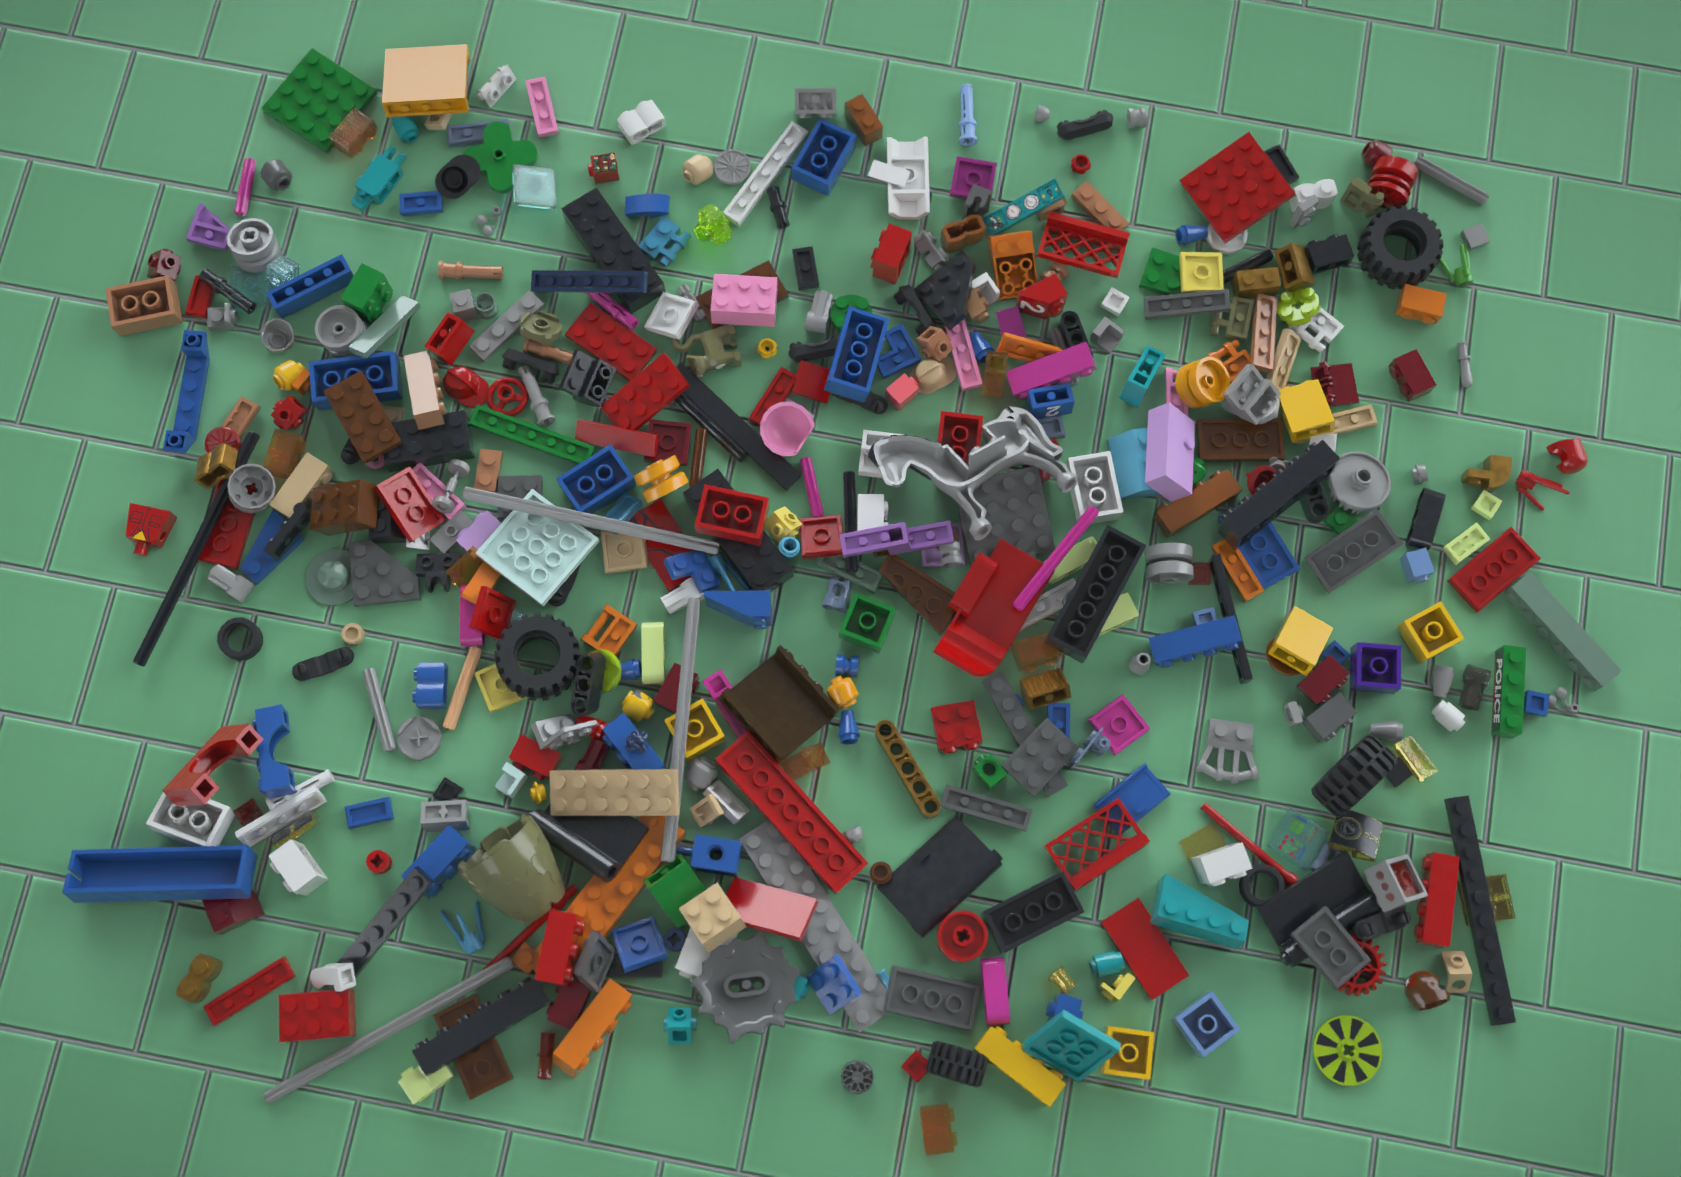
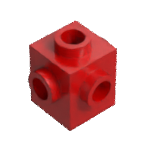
M288 396L284 401L281 399L273 406L274 411L271 416L274 418L273 422L280 429H297L304 422L302 418L309 410L294 396Z

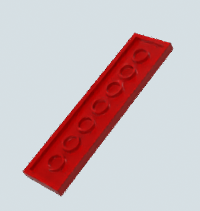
M749 731L744 733L714 760L834 894L840 891L868 864L862 855Z

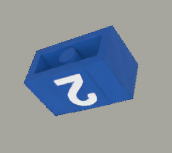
M1070 383L1028 390L1026 398L1027 409L1036 419L1072 414L1075 402Z

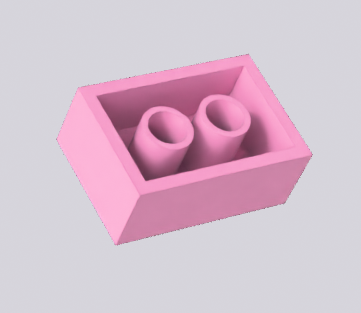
M714 274L711 300L712 323L775 327L778 293L777 277Z

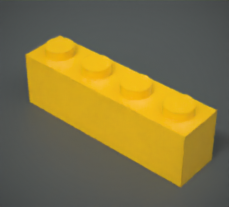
M989 1026L973 1049L985 1055L989 1062L1043 1104L1050 1107L1066 1085L1062 1081L1064 1077L1054 1069L1051 1071L1043 1066L1045 1062L1034 1056H1029L1022 1050L1023 1045L1017 1040L1011 1042L1007 1039L1008 1033L999 1026L995 1028Z

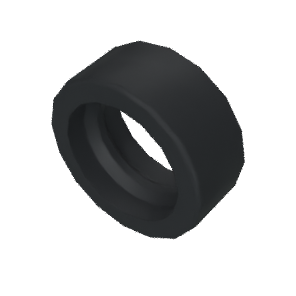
M243 617L233 618L221 626L217 634V643L220 650L229 658L237 661H246L253 658L260 651L263 645V635L260 628L251 620ZM238 627H246L253 635L250 646L243 651L237 652L232 650L228 645L230 633Z
M1266 864L1255 865L1252 869L1246 871L1247 875L1240 877L1239 890L1242 898L1249 905L1256 908L1285 889L1284 879L1280 872ZM1264 873L1272 878L1275 889L1271 897L1261 900L1251 894L1249 891V881L1253 875Z

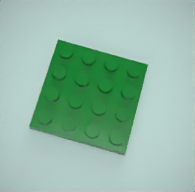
M311 48L262 106V110L328 154L377 95V91Z

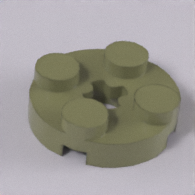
M538 311L537 315H531V312H528L521 317L520 335L523 338H529L548 346L552 344V341L560 338L563 325L559 323L560 319L551 313Z

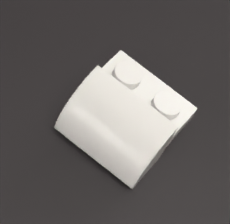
M863 430L858 475L882 478L879 469L868 458L867 449H870L873 443L882 438L905 434Z

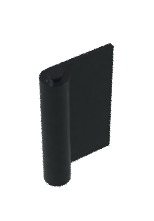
M550 804L545 811L537 809L529 813L551 845L606 883L611 882L617 876L649 831L647 826L632 816H551Z
M955 816L892 873V877L887 883L879 884L877 888L906 918L916 933L923 938L1002 866L1000 861L1003 858L995 849L991 851Z
M1344 851L1257 907L1281 952L1279 957L1286 966L1295 967L1308 958L1290 934L1323 906L1330 910L1347 932L1352 930L1359 920L1375 915L1382 910L1377 903L1376 895L1367 889L1348 851Z

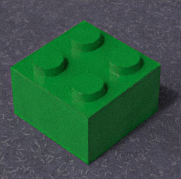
M361 263L340 299L345 306L352 308L361 320L372 325L381 316L385 303L391 300L393 289L383 273Z
M855 592L840 628L839 638L879 654L895 617L896 608Z

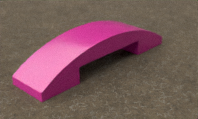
M720 669L702 682L739 739L747 730L719 700L721 692L728 687L730 689L733 688Z

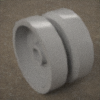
M256 218L245 219L236 223L229 230L227 244L241 269L252 273L264 272L272 268L279 261L281 255L280 245L275 238L273 229L264 220Z
M335 305L327 308L319 315L315 323L317 339L336 358L356 356V354L350 352L348 346L367 329V326L350 307Z
M1159 543L1146 547L1145 561L1150 565L1145 568V579L1156 584H1179L1193 580L1194 567L1189 564L1193 560L1192 546L1183 543Z

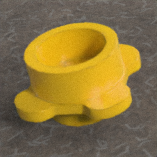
M534 782L529 792L531 800L535 801L538 806L542 801L547 800L544 784Z

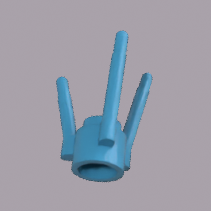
M722 553L715 554L709 558L716 575H722L730 591L735 590L726 574L728 569L746 591L750 590Z
M478 902L474 904L478 935L476 931L469 933L461 914H457L465 935L463 939L443 911L440 912L444 922L460 943L462 950H466L467 955L483 949L484 945L482 942L486 941L483 934Z

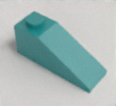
M1147 345L1119 398L1138 407L1166 354Z

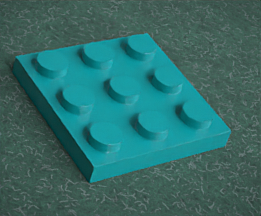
M1063 1009L1025 1040L1022 1050L1075 1081L1080 1082L1119 1052L1121 1043Z

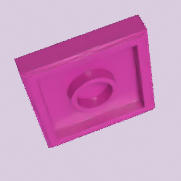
M1124 694L1088 719V722L1096 732L1101 727L1103 728L1101 734L1109 739V749L1114 755L1150 730L1149 726Z

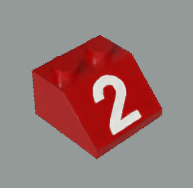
M1053 274L1019 291L1015 306H1018L1020 313L1041 319L1055 318L1063 312L1068 293L1057 275Z

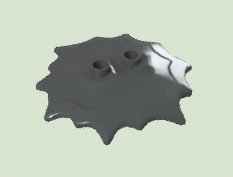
M758 930L755 935L747 940L734 938L728 945H719L712 950L709 958L702 962V973L689 982L698 991L701 998L699 1013L712 1015L714 1024L722 1026L727 1030L729 1043L733 1044L745 1034H762L769 1025L782 1028L786 1026L784 1012L789 1005L797 1002L794 982L800 974L801 968L791 965L785 958L783 947H773L768 944L764 931ZM760 982L762 988L756 990L753 986L754 983ZM733 985L739 986L740 990L737 993L731 991Z

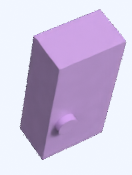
M1168 402L1148 410L1145 483L1172 502L1192 495L1195 422Z

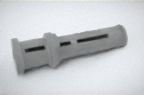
M524 365L527 373L524 372L521 366L518 372L531 399L530 408L537 416V425L539 427L549 426L556 420L549 410V401L543 398L531 366Z

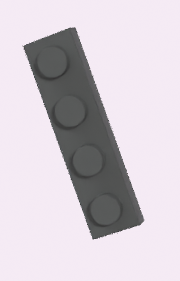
M1221 289L1144 297L1145 320L1230 312L1229 290Z
M946 784L941 801V807L1024 832L1027 831L1032 809Z

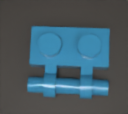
M663 216L638 247L654 261L661 255L663 258L659 263L666 267L676 259V254L680 249H684L687 246V241L691 238V235L685 231L681 236H678L680 227ZM671 241L675 243L669 250L666 249Z

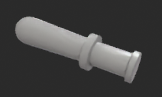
M1459 342L1456 344L1459 351L1457 360L1460 362L1462 385L1465 388H1469L1473 384L1469 364L1471 357L1468 355L1467 342Z

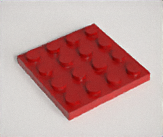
M1247 132L1179 180L1224 244L1296 196L1294 190L1250 132Z

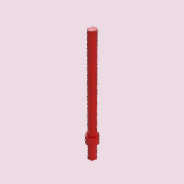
M1205 802L1200 809L1237 841L1243 842V845L1263 863L1278 870L1288 887L1299 881L1293 872L1289 873L1209 804Z
M574 884L569 886L565 890L564 896L556 904L552 902L550 905L551 909H559L561 911L567 905L566 902L578 891V888ZM549 911L527 926L482 970L505 957H509L548 920Z

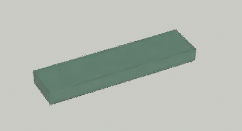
M402 295L348 346L350 352L367 359L420 308L419 302Z

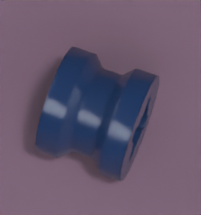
M671 928L665 932L663 943L668 950L678 952L682 950L687 937L680 929Z

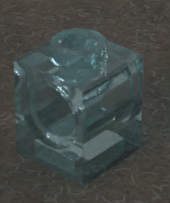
M284 255L280 256L267 265L265 282L273 287H277L299 276L300 264Z

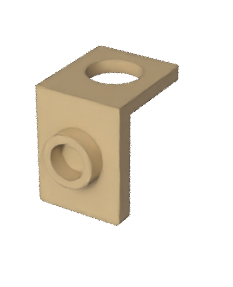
M1442 951L1441 957L1448 973L1445 991L1449 993L1468 992L1473 973L1464 951ZM1455 981H1464V984L1460 987L1452 986Z

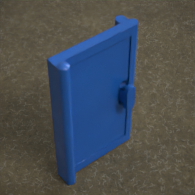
M1144 763L1093 806L1100 810L1119 798L1134 821L1138 822L1166 799L1170 792L1148 769L1147 764ZM1116 805L1109 810L1108 818L1121 821L1122 812ZM1108 822L1118 835L1120 824ZM1123 825L1121 835L1131 826Z

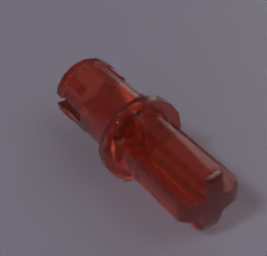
M540 1033V1051L537 1054L539 1057L537 1077L540 1080L551 1079L556 1033Z

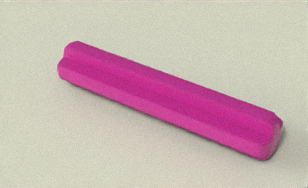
M253 158L244 159L234 213L237 216L244 217L247 214L256 169V161Z
M810 457L801 458L800 465L812 517L824 516L812 460Z

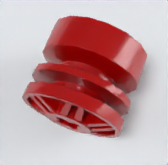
M1382 156L1376 160L1368 186L1372 188L1370 193L1373 195L1378 192L1384 194L1381 208L1387 209L1395 206L1398 209L1399 206H1406L1411 194V188L1418 175L1416 166L1407 159L1398 156Z

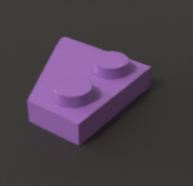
M199 203L186 240L190 243L228 252L227 235L230 228L222 223L203 204Z

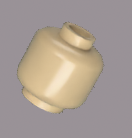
M701 154L692 156L683 164L684 179L694 185H699L706 181L713 173L711 160Z

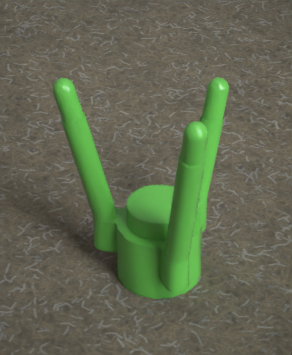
M1460 244L1462 267L1456 268L1454 274H1452L1442 257L1439 260V263L1450 279V283L1456 282L1457 287L1473 283L1468 246Z

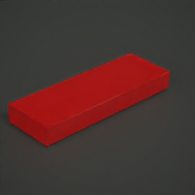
M783 367L779 369L749 416V421L760 426L764 413L771 406L786 401L793 390L795 382L794 373Z

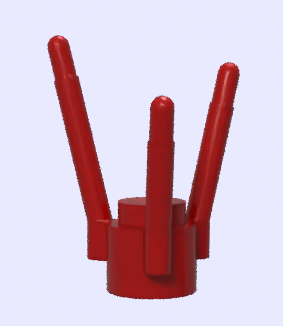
M1525 469L1521 471L1515 481V484L1519 486L1517 491L1524 494L1541 511L1545 508L1527 491V489L1532 490L1536 483L1566 495L1570 494L1568 490L1563 489L1562 484L1534 475Z

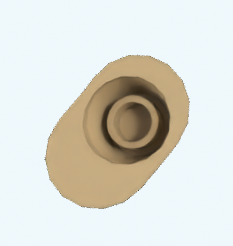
M948 356L939 362L933 359L921 361L912 369L910 377H913L918 383V392L921 394L936 392L950 384L957 376L954 361Z

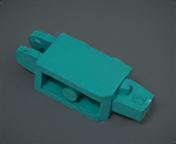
M390 146L382 155L378 154L375 159L371 160L368 169L356 181L357 192L351 201L355 208L363 212L372 202L378 205L385 201L404 175L400 167L407 157L405 153L400 152L391 161L396 148Z

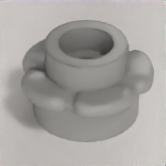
M1415 464V468L1411 469L1414 482L1418 481L1419 484H1422V482L1428 481L1425 465Z

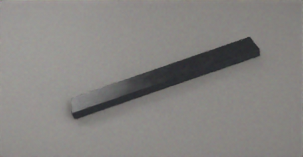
M682 362L677 366V369L690 385L683 393L747 452V455L787 491L801 478V474L781 455L772 452L764 444L762 437Z

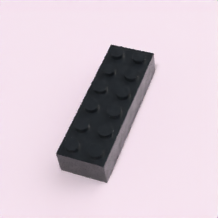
M597 187L561 208L565 221L600 271L648 272L647 294L616 293L630 314L638 311L660 297L663 292H666L664 282Z
M1321 440L1318 444L1316 442L1310 444L1305 449L1306 453L1303 456L1299 457L1297 455L1288 463L1289 467L1284 471L1282 468L1273 474V479L1269 483L1263 482L1255 489L1256 493L1251 497L1245 496L1238 503L1239 507L1234 511L1229 509L1221 516L1222 520L1219 522L1218 533L1234 551L1335 471L1341 458L1324 440Z
M716 469L683 492L684 500L696 516L705 484L734 490L719 469ZM765 531L763 532L760 546L711 536L714 541L720 543L719 548L751 591L770 590L772 592L794 576L792 567Z
M1107 525L1044 643L1083 664L1147 545Z

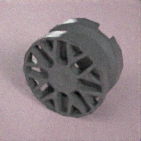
M850 1061L842 1069V1084L852 1093H864L873 1084V1070L863 1061Z

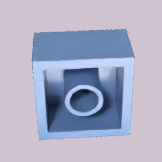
M1213 991L1206 992L1171 1018L1198 1057H1205L1240 1031V1028Z

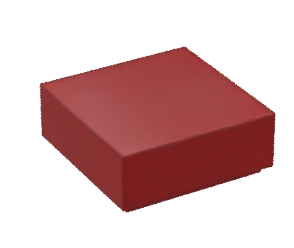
M916 1049L902 1064L901 1068L918 1083L928 1072L925 1070L928 1060Z

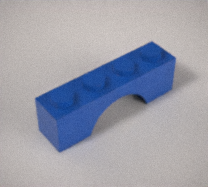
M282 704L256 709V718H253V726L264 739L256 748L257 752H259V759H256V765L261 774V779L258 780L259 790L268 799L296 794L293 771L288 765L275 762L274 758L276 745L285 735L290 733L288 712Z

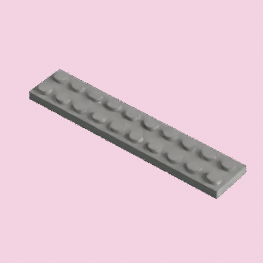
M768 820L739 838V841H741L767 886L817 899L818 905L804 933L802 942L818 967L836 954H839L856 981L862 994L843 1006L858 1032L860 1033L889 1014L883 1011L887 992L880 978L876 976L875 970L808 864Z

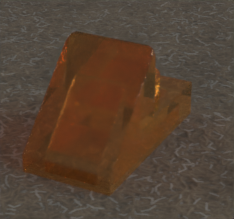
M818 743L802 748L801 752L783 760L781 763L785 772L795 781L830 764V760L822 744Z

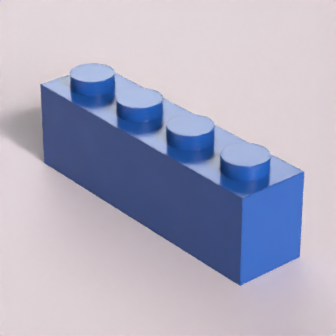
M341 254L267 291L266 294L278 315L283 319L347 287L354 274Z
M1235 615L1148 638L1154 662L1157 666L1161 665V668L1173 666L1174 662L1179 660L1183 662L1193 661L1196 659L1195 656L1204 654V657L1213 656L1221 649H1226V651L1236 650L1239 648V645L1243 644Z

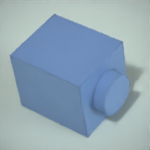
M1427 548L1405 553L1400 558L1408 583L1416 581V584L1428 581V577L1435 572Z

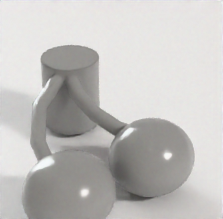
M499 206L493 207L492 211L495 215L487 218L484 215L476 217L477 224L483 226L487 220L497 216V221L493 227L485 225L482 228L485 236H491L493 229L499 222V216L503 213Z
M1563 687L1558 688L1555 691V695L1559 699L1563 698L1564 704L1569 709L1557 707L1555 705L1556 697L1553 695L1549 696L1548 706H1554L1561 711H1569L1571 714H1576L1580 709L1576 703L1571 706L1566 703L1567 690Z

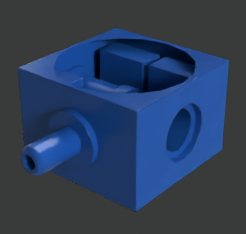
M696 834L693 848L677 846L676 854L679 855L681 853L683 856H690L693 871L738 877L743 845L741 841ZM715 852H722L723 855L720 860H712V855Z

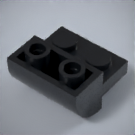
M575 350L559 388L572 395V399L578 402L600 407L617 369L601 359H594L580 350Z

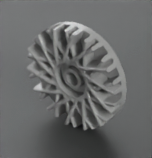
M1351 451L1340 455L1341 459L1335 471L1328 476L1325 482L1328 485L1326 490H1331L1329 496L1334 497L1332 501L1338 500L1340 502L1339 507L1344 506V511L1350 508L1352 509L1351 513L1356 511L1357 514H1360L1362 511H1365V514H1367L1368 512H1373L1376 508L1378 509L1386 501L1391 490V479L1386 467L1376 457L1365 452Z

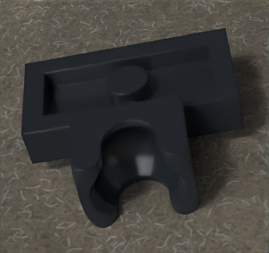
M460 552L417 554L416 576L425 577V587L429 593L434 591V586L437 583L442 584L445 592L450 591V576H461Z

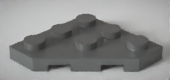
M371 540L349 542L353 605L355 607L421 600L419 578Z

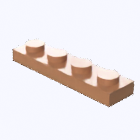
M1257 293L1254 297L1250 364H1253L1258 371L1270 373L1273 370L1277 298Z

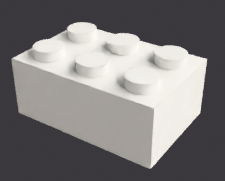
M1111 451L1068 458L1066 466L1079 480L1077 485L1070 491L1076 520L1080 519L1089 506H1094L1099 511L1091 524L1119 520L1123 514V507Z
M163 792L146 825L154 833L191 847L219 846L235 814L229 806L213 800H209L205 805L176 806Z

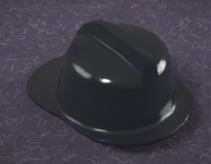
M458 155L452 158L436 175L435 186L437 191L448 199L461 197L479 180L481 174L480 165L476 159L469 155Z

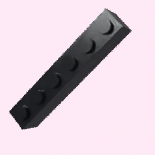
M531 977L518 983L520 987L511 992L510 989H507L498 995L499 999L492 1004L490 1001H487L477 1008V1013L472 1016L467 1013L457 1019L458 1024L452 1028L445 1026L436 1032L437 1036L430 1041L428 1038H425L415 1044L416 1049L412 1053L425 1076L432 1075L550 1004V1000L539 981L535 980V978L531 979Z

